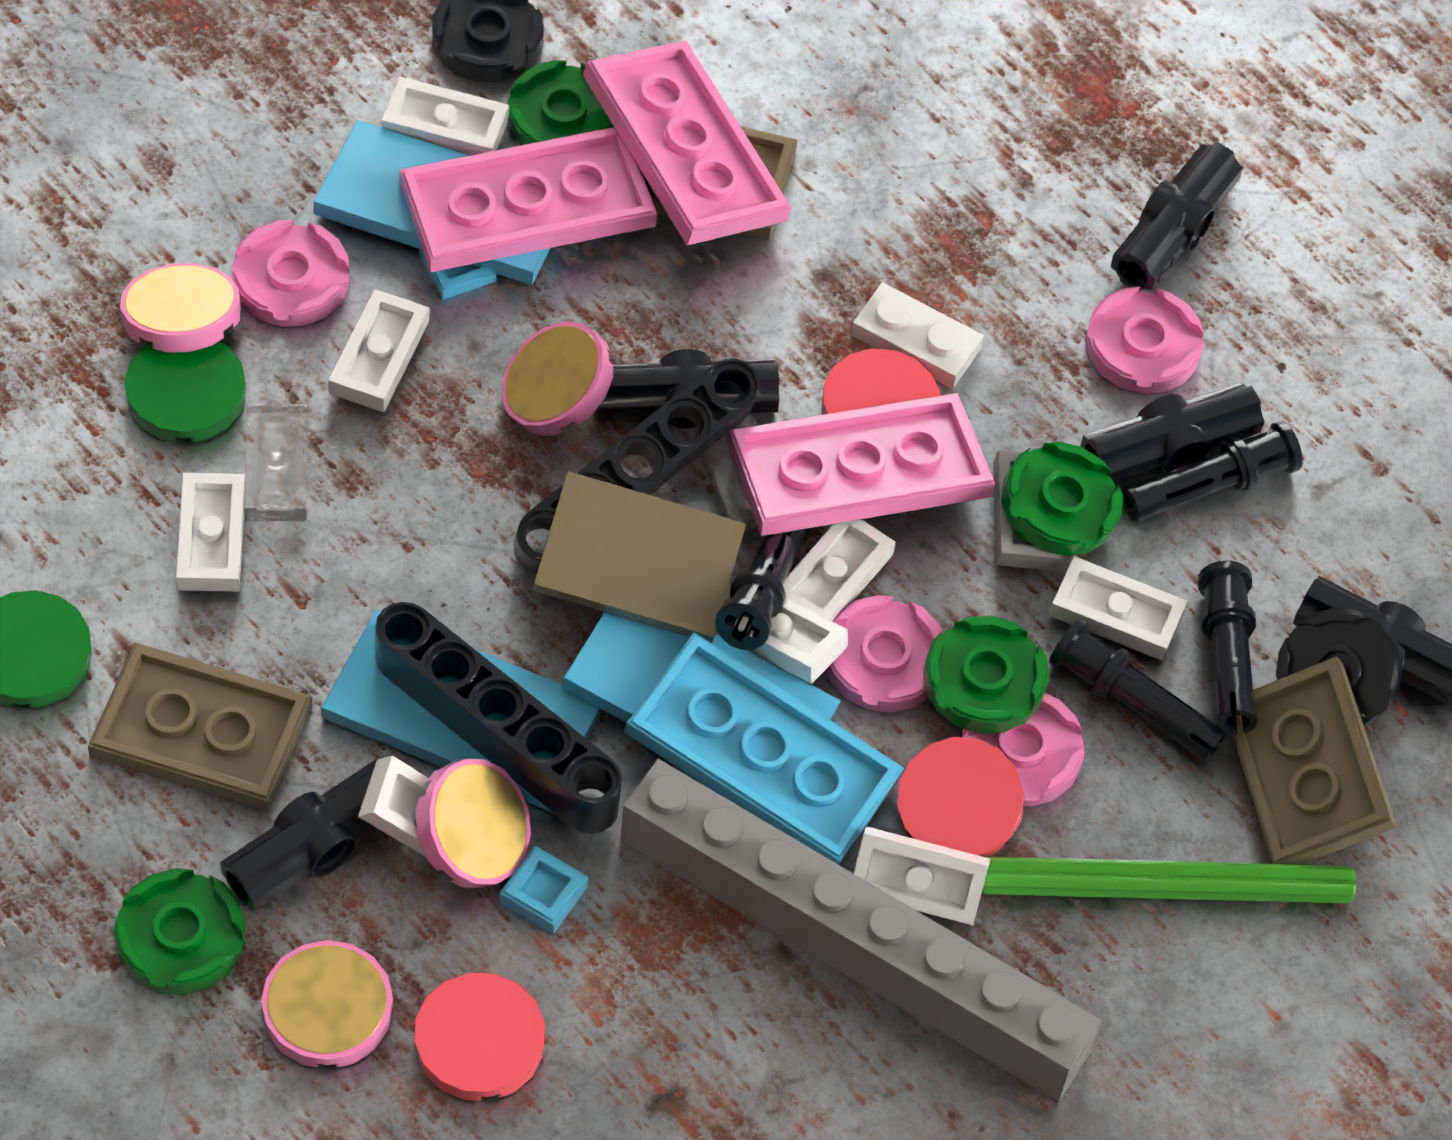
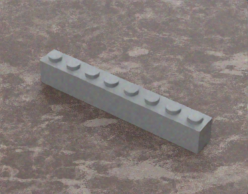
M656 760L623 805L621 842L1055 1101H1060L1091 1053L1102 1021L1101 1019L662 760Z

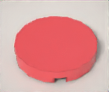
M871 348L848 355L832 368L824 382L821 414L825 415L940 396V390L932 373L917 359L896 350Z
M950 737L929 744L910 760L899 781L897 807L905 832L910 838L982 857H992L1005 846L1004 843L1012 837L1014 831L1016 832L1022 820L1024 792L1016 767L999 748L978 738Z
M467 973L444 981L426 997L415 1021V1049L418 1054V1061L423 1073L443 1092L462 1100L481 1101V1097H492L498 1095V1098L516 1092L533 1077L544 1055L545 1021L536 1000L519 983L495 973Z

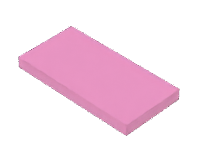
M686 40L587 61L583 77L687 246L787 221L792 209Z
M615 127L399 170V183L430 273L656 227L657 212L641 170Z
M958 393L733 429L728 432L727 446L761 536L990 498L993 496L995 481Z

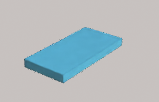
M357 119L314 200V215L422 249L399 183V170L470 155ZM550 248L470 265L480 268L481 265L492 269L496 274L533 285Z
M376 609L321 707L322 718L440 767L463 759H484L489 761L386 678L378 669L375 660V625L381 611ZM410 639L393 641V643L403 646L415 643ZM476 650L588 740L602 713V709L561 688L562 684ZM455 676L439 678L440 681L445 683H455L462 680ZM499 713L485 716L493 721H502L509 718ZM538 751L532 754L538 759L545 760L556 757L555 754L548 751ZM517 784L521 789L525 802L551 812V810Z
M604 612L565 675L561 688L627 723L690 637ZM715 634L712 642L713 645L829 720L832 719L841 700L748 650L732 647L720 635Z
M693 632L627 721L624 729L625 734L711 790L838 865L843 861L904 770V767L695 632Z

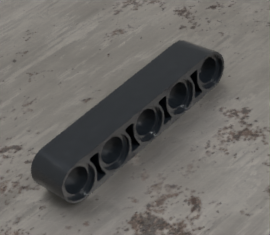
M737 358L724 359L714 364L577 474L651 495L724 437L729 430L734 429L745 420L758 397L760 390L759 376L750 364ZM721 381L734 382L743 390L745 399L734 404L724 402L717 396L714 386ZM683 417L689 419L696 425L699 436L689 441L679 440L671 434L668 429V422L674 418ZM628 455H641L650 462L652 473L645 478L631 477L623 470L621 460ZM563 485L531 509L519 523L513 544L514 555L519 565L529 572L537 574L543 554L535 552L529 547L526 536L535 529L550 531Z
M398 602L389 605L381 611L375 625V660L378 669L386 678L491 763L504 769L517 784L570 827L581 833L594 834L603 832L613 825L618 817L622 775L618 765L609 756L424 608L414 603ZM410 639L415 643L403 646L397 645L393 641ZM455 676L462 680L455 683H445L440 681L439 678ZM499 713L509 718L502 721H493L485 716ZM538 751H548L555 754L556 757L545 760L538 759L532 754ZM586 789H595L604 793V795L598 798H588L579 792Z

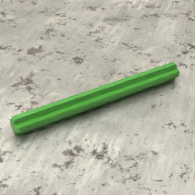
M986 856V858L990 859L982 893L991 895L1350 903L1356 894L1357 882L1354 869L1350 866Z

